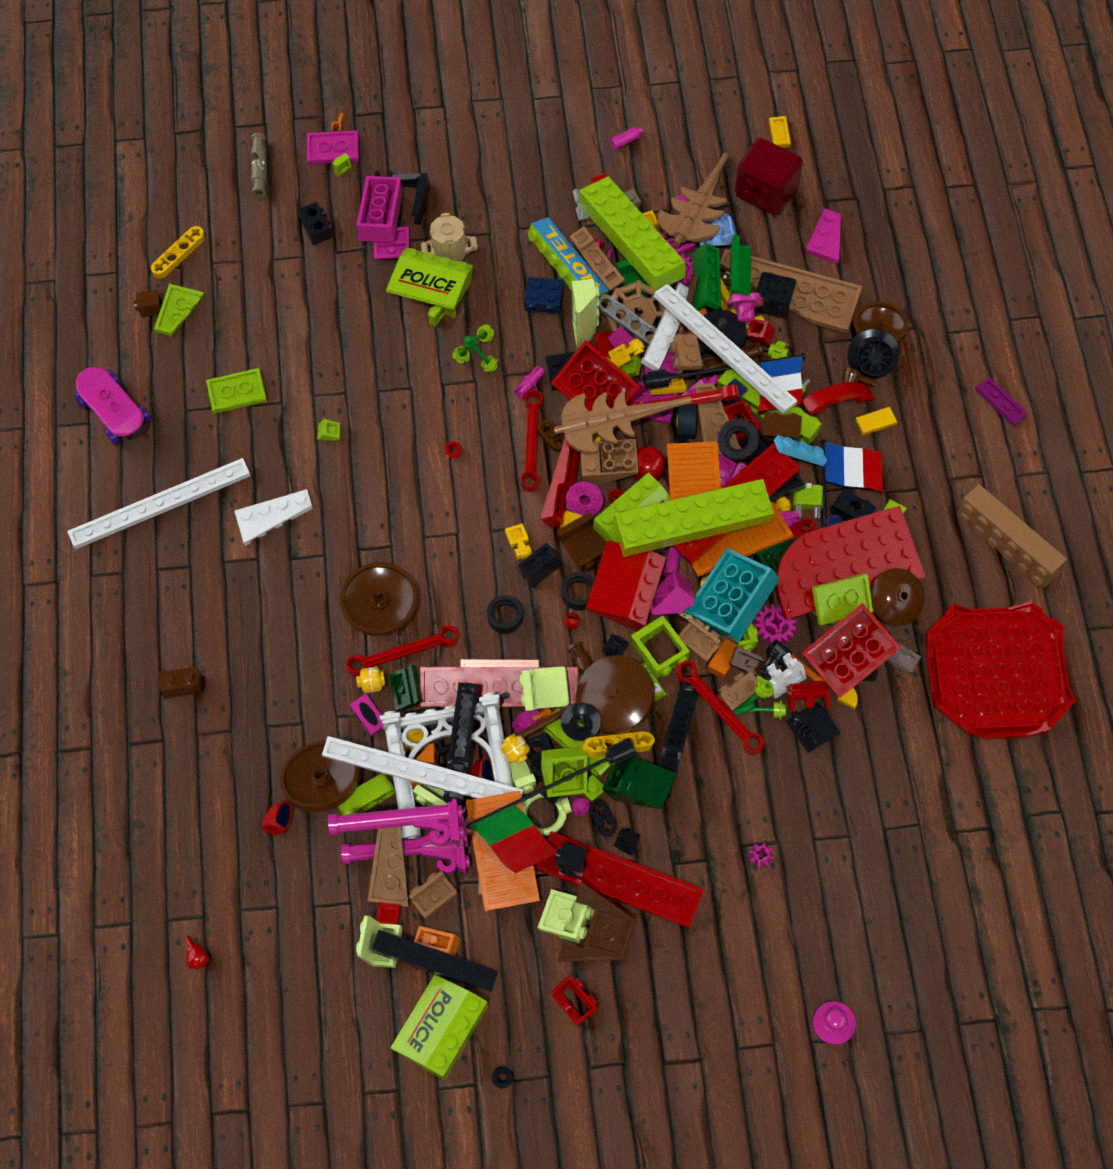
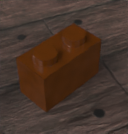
M778 412L764 414L763 441L774 442L776 436L780 435L801 442L802 416L796 413L780 415Z
M198 667L158 672L159 691L164 699L203 693L202 674Z

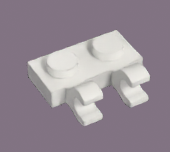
M790 653L783 656V661L787 666V669L783 672L780 669L777 670L774 663L767 667V671L772 678L769 681L773 684L774 694L772 696L775 699L786 692V686L789 684L800 683L807 678L803 664L797 661L796 658L792 659Z

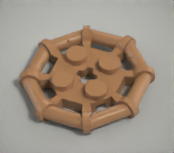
M640 280L613 290L612 297L615 300H622V305L633 313L635 309L642 311L640 318L655 329H657L653 326L655 318H662L666 309L657 300L661 311H656L653 303L656 301L653 297L655 291L650 286L641 283ZM635 290V295L625 296V293ZM641 291L652 295L651 299L643 297ZM609 301V303H608L606 309H608V308L611 307L610 301ZM618 310L616 312L620 319L625 318L624 311ZM607 317L613 333L618 328V325ZM637 321L631 322L630 326L633 330L640 329V324ZM651 332V334L645 335V338L651 341L654 334Z

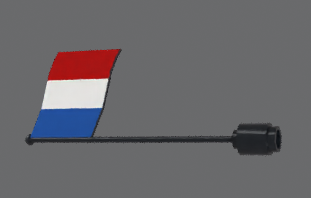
M805 353L755 362L797 400L794 407L800 406L803 393L801 368L802 360L806 358ZM726 366L671 375L666 369H659L643 374V382L645 388H650V390L668 387L671 379L733 368ZM759 393L760 402L757 413L778 410Z
M825 439L820 441L827 459L825 465L822 466L823 522L827 519L826 482L842 487L869 489L883 494L882 453L864 448L843 447L827 443Z

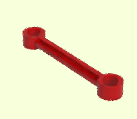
M727 385L717 390L650 402L637 401L628 404V406L672 401L691 396L692 404L688 405H696L719 400L731 401L738 399L740 396L737 385Z
M536 389L527 391L524 396L528 414L525 472L521 475L520 481L522 489L526 492H534L539 487L536 459L539 409L543 405V396ZM534 396V398L538 399L539 402L532 404L529 403L527 400L528 398ZM530 477V479L535 481V484L528 486L523 481Z
M446 625L441 628L439 634L364 658L360 655L350 656L346 661L347 671L353 677L360 676V670L358 671L350 667V664L354 661L362 662L363 667L361 669L439 645L454 647L459 641L458 630L454 626ZM451 631L456 634V637L451 641L450 639H445L443 634Z
M681 662L677 667V678L683 683H689L743 741V749L747 754L757 755L760 753L764 745L762 736L757 733H751L696 674L697 668L693 662ZM684 666L690 667L693 670L691 677H683L681 668ZM750 738H755L760 742L757 750L748 748V740Z

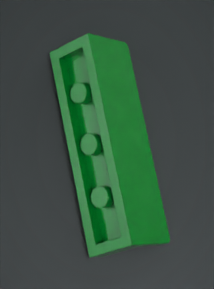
M732 235L730 244L729 299H731L733 294H742V296H749L751 294V246L740 245V235Z
M704 243L692 254L693 274L699 276L693 300L694 308L699 311L706 305L718 310L721 307L720 252L718 248Z

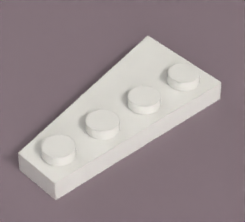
M306 489L235 510L244 545L250 544V541L266 535V532L271 529H277L282 526V523L289 519L297 518L313 509Z

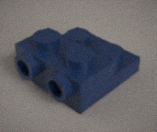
M528 277L524 300L525 311L560 314L564 280Z

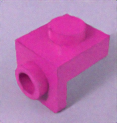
M535 709L519 713L512 723L515 732L519 733L544 719L541 718L536 721L533 719L535 715L540 714L539 710Z

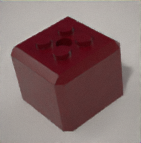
M762 137L757 138L738 164L735 184L736 196L773 215L780 214L799 188L803 160L800 156Z

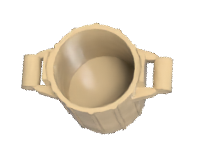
M449 213L441 214V217L436 218L431 223V240L421 243V252L448 257L459 262L464 259L466 254L468 255L469 252L478 249L477 238L475 236H465L463 222ZM428 246H431V252L428 251Z

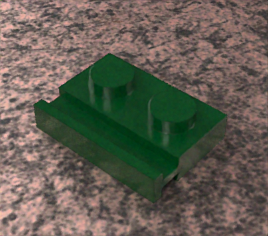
M411 664L408 668H402L389 674L396 711L402 712L415 706L416 703L423 702L415 665Z

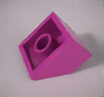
M674 569L657 586L651 612L654 615L675 614L689 609L695 601L691 582Z

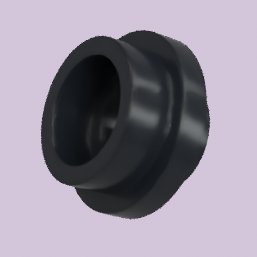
M498 1067L492 1073V1082L497 1088L505 1089L512 1084L513 1074L507 1067ZM501 1074L507 1077L504 1082L498 1079Z

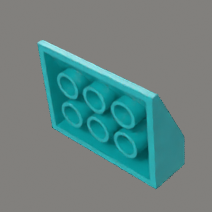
M727 548L695 595L694 604L689 609H686L685 612L695 619H699L724 637L739 643L780 578L772 568Z

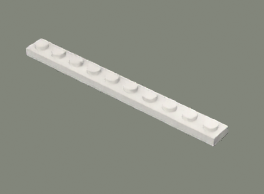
M666 284L654 293L653 297L696 334L698 338L782 414L796 405L797 400L671 286Z
M243 458L67 532L76 550L241 481L251 475Z
M330 736L327 737L322 757L474 799L520 791L522 797L523 789Z

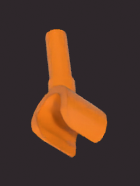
M340 113L338 121L332 123L331 128L333 132L335 128H338V131H343L341 126L344 117L343 113Z
M544 708L533 719L536 721L546 718L553 712L550 708Z

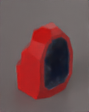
M485 757L476 760L471 767L469 775L493 781L494 775L491 761Z
M287 801L276 802L270 807L268 813L264 816L262 830L275 836L284 834L291 820V805Z

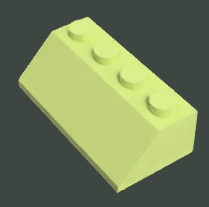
M594 279L572 281V323L577 350L585 340L590 341L593 338V334H596V327L599 326V287L595 286Z

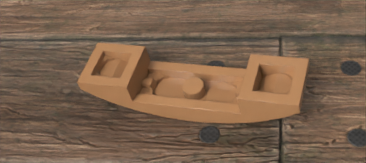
M584 226L570 236L581 255L609 291L625 281Z

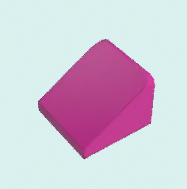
M621 326L608 336L614 348L622 344H626L629 347V342L634 338Z

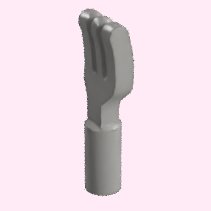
M573 190L572 193L577 204L576 213L578 220L589 219L588 214L579 204V190Z

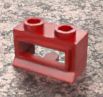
M744 399L723 407L729 422L734 419L733 416L740 414L743 420L752 423L758 433L760 432V423L757 419H754L750 405H746ZM734 432L739 445L740 440L748 438L744 432Z
M825 681L796 683L786 686V701L791 712H795L794 701L805 700L806 706L812 708L814 706V698H823L826 708H830V690H828Z
M568 976L551 991V996L577 1028H579L597 1012L596 1005L598 1003L591 994L586 995L582 990L584 988L583 984L577 978L573 979L571 976ZM569 987L589 1010L582 1017L562 994Z

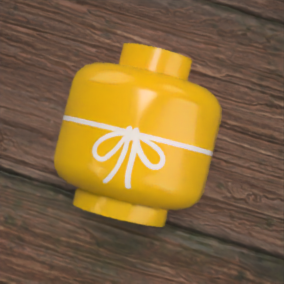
M379 667L363 668L360 670V676H356L357 687H362V691L366 694L380 692L382 687L385 686L384 671H380Z
M514 733L501 742L503 745L500 747V750L509 763L517 762L519 765L528 759L527 754L530 752V747L522 735L516 736Z

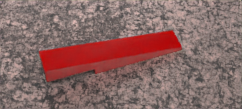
M566 438L562 445L540 518L550 528L563 526L566 494L568 489L576 483L580 452L573 449L568 444Z

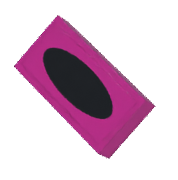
M367 694L350 704V707L371 737L383 730L380 716L382 715Z

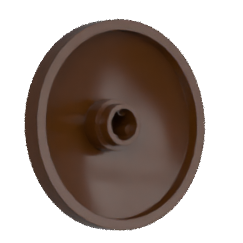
M385 562L370 563L356 569L346 579L340 593V605L347 622L357 631L372 636L388 635L403 628L413 617L418 602L416 586L410 575L402 568Z
M620 655L604 657L590 665L581 676L576 690V703H588L597 709L601 717L599 731L606 734H622L639 726L649 715L655 698L654 684L648 671L636 660Z
M326 741L314 742L298 749L288 758L280 774V786L285 798L294 807L307 812L326 811L339 806L354 793L360 781V767L322 757Z

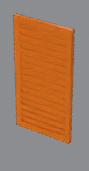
M718 442L667 444L670 501L721 489Z
M774 502L771 503L774 515L770 523L729 532L692 564L697 576L699 577L711 572L727 548L747 557L793 538L794 536Z
M520 791L472 800L467 799L466 807L469 823L520 799ZM522 802L515 805L524 813ZM471 828L485 911L488 912L489 910L540 901L534 866L532 865L516 874L513 873L499 860L488 843Z

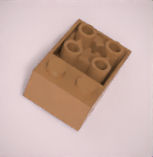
M636 439L618 440V444L597 441L593 442L594 446L598 449L597 453L581 452L582 481L603 485L638 474Z

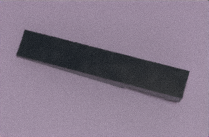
M458 682L447 769L467 774L478 684ZM444 790V802L448 804V802H452V799H456L457 805L463 807V795Z
M681 683L658 763L659 767L677 773L699 696V693L689 683ZM673 783V785H672V787H671V790H670V792H669V794H668V796H667L668 798H670V796H671L674 783Z
M378 930L372 947V953L412 965L413 968L488 992H492L498 971Z

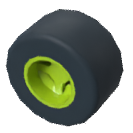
M696 405L679 406L676 416V436L678 438H694L697 425Z

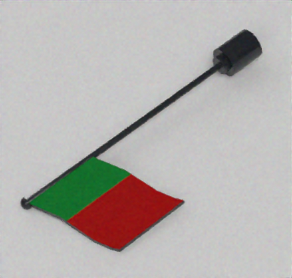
M626 738L606 748L607 753L604 754V759L470 823L466 822L465 826L467 829L472 828L488 843L499 860L516 874L555 855L557 850L545 840L533 822L515 805L605 762H608L609 765L613 764V766L626 762L637 756L636 750L631 740Z

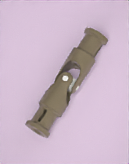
M255 133L251 136L253 143L251 148V183L253 184L251 194L254 198H264L266 196L265 184L267 182L266 136L262 133Z

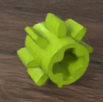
M779 340L776 344L772 343L767 356L771 357V359L787 357L789 349L785 347L787 343Z

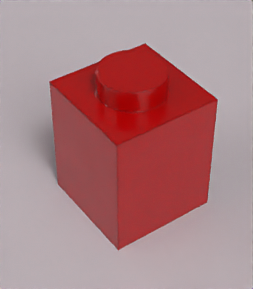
M755 319L750 323L747 337L753 344L757 341L760 345L770 347L775 329L769 321Z

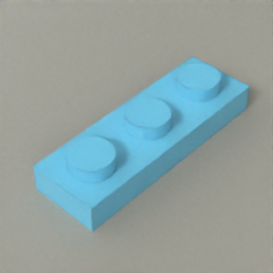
M777 435L774 439L779 453L820 466H824L827 462L824 451L818 446H811L803 441L799 442L792 440L790 437Z

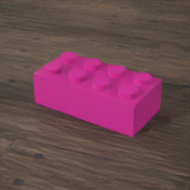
M366 176L356 224L359 241L394 242L403 194L401 177Z

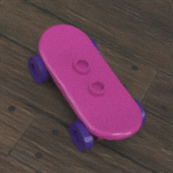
M88 367L79 373L75 384L77 392L74 394V397L84 410L90 407L107 427L104 432L113 445L116 446L120 443L117 436L125 437L140 429L143 421L146 424L152 421L146 410L142 406L138 407L120 387L119 380L111 370L106 371L100 367Z

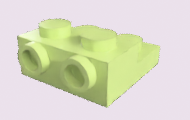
M551 889L538 929L579 944L581 939L586 938L588 928L585 926L588 919H592L594 908L575 902L577 896Z

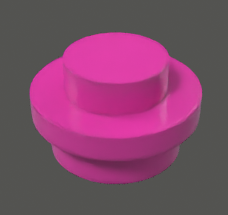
M576 798L571 805L573 814L577 817L585 815L589 811L590 801L587 798Z

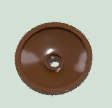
M871 302L857 310L853 326L857 334L867 329L885 330L898 342L907 333L908 319L905 313L893 304Z
M901 568L888 569L880 573L871 585L870 593L873 611L882 622L891 626H904L916 620L922 612L925 602L924 589L919 579L913 573ZM901 593L904 594V599L901 598Z

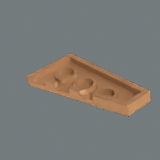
M714 383L695 385V393L716 390ZM721 400L697 404L702 441L718 442V433H720L721 427L726 422H729ZM733 433L730 436V445L735 449H741L736 435ZM718 444V455H720V454L724 455V454L721 452V450H720V448H719V444Z
M401 826L378 829L368 901L409 907Z

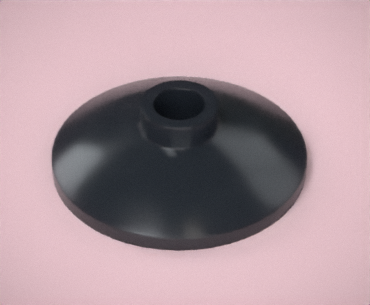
M584 702L570 705L565 709L561 717L563 732L575 741H585L587 738L594 737L601 726V717L597 709ZM582 721L585 723V725L583 727H579L577 725L578 722Z

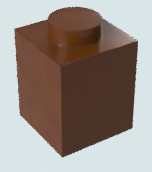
M157 289L136 293L137 300H134L135 310L140 312L141 317L159 315L162 303Z

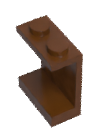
M590 512L557 530L558 540L580 572L591 571L600 563L606 542L593 529V516Z

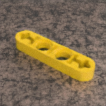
M191 227L151 265L154 277L158 279L165 278L205 240L204 231L201 227ZM182 244L189 245L187 249H180ZM171 255L177 256L173 261L167 260Z
M647 731L590 737L585 740L582 749L589 758L605 757L604 754L607 753L606 748H608L605 743L614 745L629 738L636 753L647 752L652 748L655 738Z

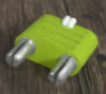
M806 483L804 484L805 489L793 493V508L797 511L799 509L800 519L802 518V509H813L814 519L820 520L821 509L823 508V486Z

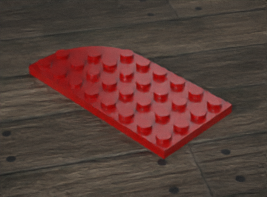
M896 506L817 529L798 538L789 546L780 559L777 576L780 579L776 585V593L784 619L788 620L816 611L812 587L865 573L868 574L869 587L871 588L874 579L880 573L893 568L905 569L913 573L919 580L925 578L926 576L901 507Z

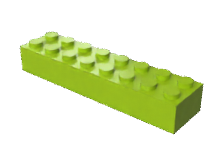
M609 176L579 190V204L655 292L666 284L671 285L685 278L686 262Z
M761 479L616 513L614 525L623 556L626 557L770 523L774 512L764 481Z

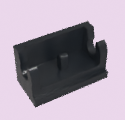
M545 543L520 563L518 568L524 579L527 578L530 586L534 588L557 570L562 563L559 553L548 543Z

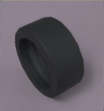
M575 572L569 574L564 579L561 585V597L568 608L582 611L586 608L588 598L574 600L569 597L568 588L574 583L582 582L587 584L591 590L594 579L584 572Z
M501 595L494 598L488 604L486 610L487 620L494 631L508 634L516 631L522 625V605L513 596ZM503 605L512 606L516 611V618L507 624L498 623L494 618L495 609Z

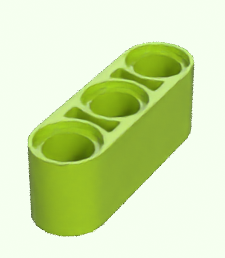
M380 774L357 787L354 793L337 807L342 815L363 813L391 797L395 793V788L386 774Z

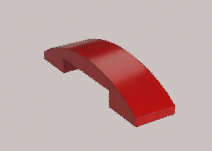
M846 382L820 389L804 398L801 404L808 414L811 415L826 411L827 405L852 399L860 403L873 400L875 396L866 384Z

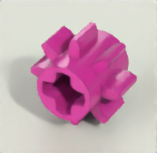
M765 843L759 847L757 844H754L755 851H749L748 853L749 856L753 857L749 863L757 865V869L760 866H764L767 869L769 866L767 861L773 862L774 857L769 856L773 849H767ZM760 853L763 854V859H759Z

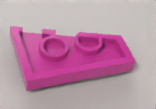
M824 208L805 253L836 264L839 263L840 213Z

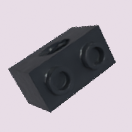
M844 488L832 504L830 513L840 516L843 521H848L875 513L876 506L871 501L864 500L857 496L855 492ZM850 507H855L858 510H852Z

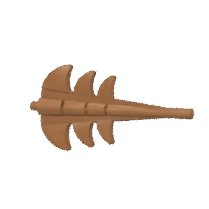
M723 153L716 167L697 191L681 187L683 198L689 202L679 201L674 197L671 198V206L679 215L668 214L663 210L659 211V228L663 233L674 236V245L679 246L681 243L686 242V240L693 242L706 241L720 231V225H710L702 221H715L724 215L723 210H713L708 207H719L727 203L726 198L712 195L721 171L729 158L728 153Z
M623 391L615 399L614 408H609L606 403L607 393L605 392L595 400L592 411H588L585 407L586 395L581 394L572 398L565 405L562 411V426L554 427L555 435L564 433L568 444L578 452L597 453L598 449L592 441L594 434L597 433L607 443L618 444V440L613 434L614 427L618 426L623 434L635 437V433L631 428L632 421L671 408L692 404L691 396L672 401L627 406L625 402L626 394Z

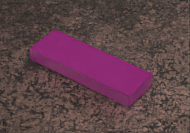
M990 377L976 386L975 391L1013 427L1027 417L1028 413Z

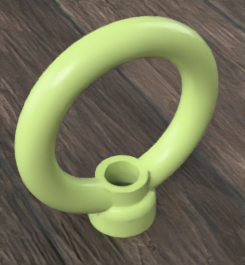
M541 794L522 802L523 811L526 816L529 805L536 799L544 798ZM568 797L562 798L556 804L559 811L556 822L547 828H537L542 836H549L550 831L556 833L563 826L567 814L572 812Z

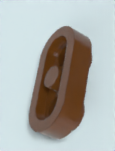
M542 420L538 424L539 436L553 451L561 452L565 434L555 435L554 427H557V425L552 420Z

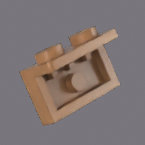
M675 335L673 341L670 342V353H673V368L676 369V373L681 374L683 370L701 369L703 365L697 335Z
M690 618L688 620L689 623L678 636L689 649L708 663L722 646L719 640L721 637L713 630L711 632L707 631L704 628L706 625L696 618L694 621Z
M751 671L738 673L733 677L734 682L730 685L726 683L718 689L719 693L716 696L722 702H725L730 710H734L756 693L755 687L758 685V680Z
M440 871L439 873H432L427 878V882L422 886L417 885L410 892L409 898L426 920L458 895V893L446 879L444 873Z

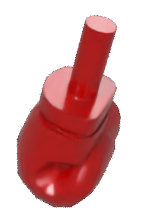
M187 936L185 940L189 947L186 950V964L190 969H201L209 962L210 958L199 943L194 944L190 936Z

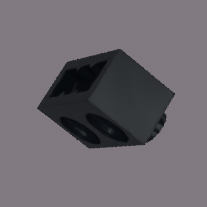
M317 202L297 209L299 219L312 246L332 238V225L329 220L326 221V213L323 207H319Z
M546 733L525 740L530 747V752L527 754L531 764L529 770L537 778L538 783L544 781L542 770L538 768L541 765L542 751L552 750ZM533 747H540L542 749L538 753L531 751Z
M562 843V848L557 849L555 856V866H558V873L583 879L587 862V848Z

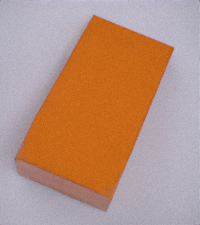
M725 639L709 663L707 671L724 680L732 667L729 666V662L737 644Z
M419 926L414 942L455 956L460 938L455 934Z

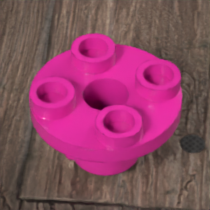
M751 293L749 296L733 294L731 299L727 301L728 308L737 310V319L741 323L754 321V308L763 305V298L760 297V293Z
M577 482L567 491L566 507L574 513L585 515L590 512L593 516L603 506V493L597 485L591 482Z
M835 1001L824 1003L814 1014L813 1030L827 1044L841 1045L847 1042L855 1032V1016L851 1009L843 1003Z

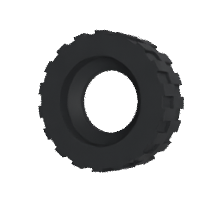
M733 419L721 427L717 441L721 452L728 459L742 462L743 460L750 459L758 451L760 444L759 433L749 421ZM742 431L747 435L748 443L744 448L735 449L730 445V436L734 432Z

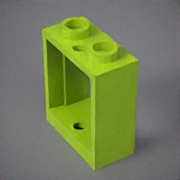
M664 616L631 635V644L644 662L647 663L656 678L669 675L673 668L689 659V649ZM665 630L680 652L658 665L643 643Z

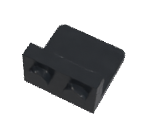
M762 272L756 293H760V297L763 298V305L754 308V311L787 319L796 279Z

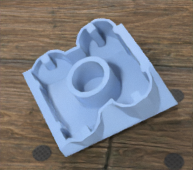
M724 213L722 217L715 221H702L710 225H720V231L709 240L700 242V246L704 243L712 246H730L732 235H737L733 219Z

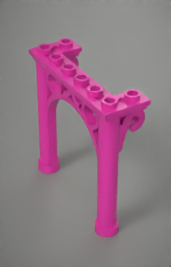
M452 799V802H448L446 805L348 815L328 814L330 836L339 835L341 832L410 825L416 828L433 830L421 838L402 840L404 856L422 854L424 857L441 859L437 861L439 871H442L444 874H452L456 871L457 867L458 872L467 874V868L470 867V857L465 855V848H469L462 806L457 805L456 799ZM376 843L341 844L342 863L351 864L352 861L374 859ZM442 860L450 861L451 864L445 866Z

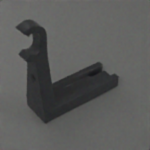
M378 170L375 172V176H380ZM390 171L388 177H401L402 186L417 188L411 215L415 216L414 224L421 225L430 188L428 174L393 175V172Z

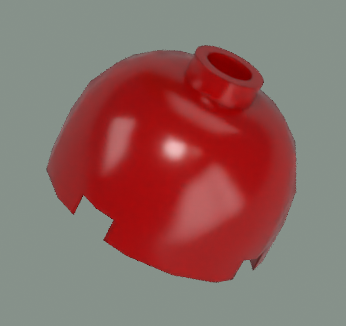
M651 446L637 449L638 474L631 475L633 479L639 481L649 473L657 481H660L663 476V469L666 468V460L663 453Z

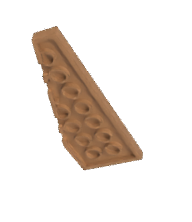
M725 249L720 263L728 269L730 268V250ZM751 256L752 287L757 289L762 272L796 279L789 310L814 325L848 333L862 286Z

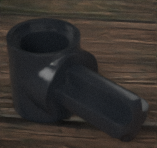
M778 639L773 641L767 648V660L760 668V674L766 678L769 677L768 666L773 663L775 667L785 664L783 656L788 653L792 656V652Z

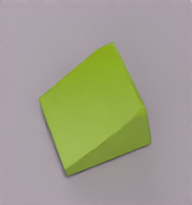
M323 419L318 425L317 440L339 441L341 423Z

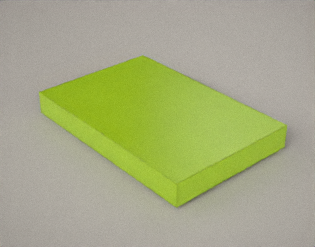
M260 368L206 380L213 414L267 402Z
M864 573L812 587L818 625L840 621L862 603L870 612H874L868 574Z

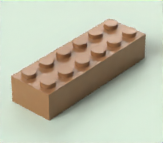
M978 484L964 497L957 513L959 519L973 528V531L977 535L982 536L992 548H996L1006 560L1011 561L1021 573H1025L1036 586L1044 589L1059 575L1067 558L985 488Z

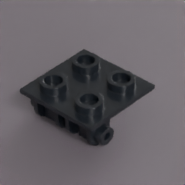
M819 702L814 703L812 708H806L801 712H794L791 715L792 717L785 721L807 753L841 734Z

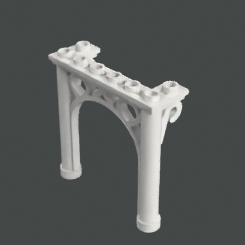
M486 693L483 697L479 698L480 703L476 704L474 720H478L481 723V727L472 733V741L483 747L489 755L495 782L513 787L509 762L500 750V747L503 745L501 742L504 740V734L499 713V694ZM455 705L447 706L444 710L439 711L429 709L423 714L408 713L405 717H401L400 712H385L384 715L380 716V721L386 733L389 753L406 757L405 743L408 747L413 748L408 758L415 759L420 750L429 743L441 738L451 737L452 726L447 722L453 721ZM438 723L437 728L431 731L432 735L428 736V731L424 726ZM485 728L487 730L489 745L482 738L479 737L484 732ZM420 730L424 733V737L418 744L413 743L407 739L409 732ZM393 776L398 809L416 808L410 781ZM413 825L401 826L402 840L421 837L420 828H416Z

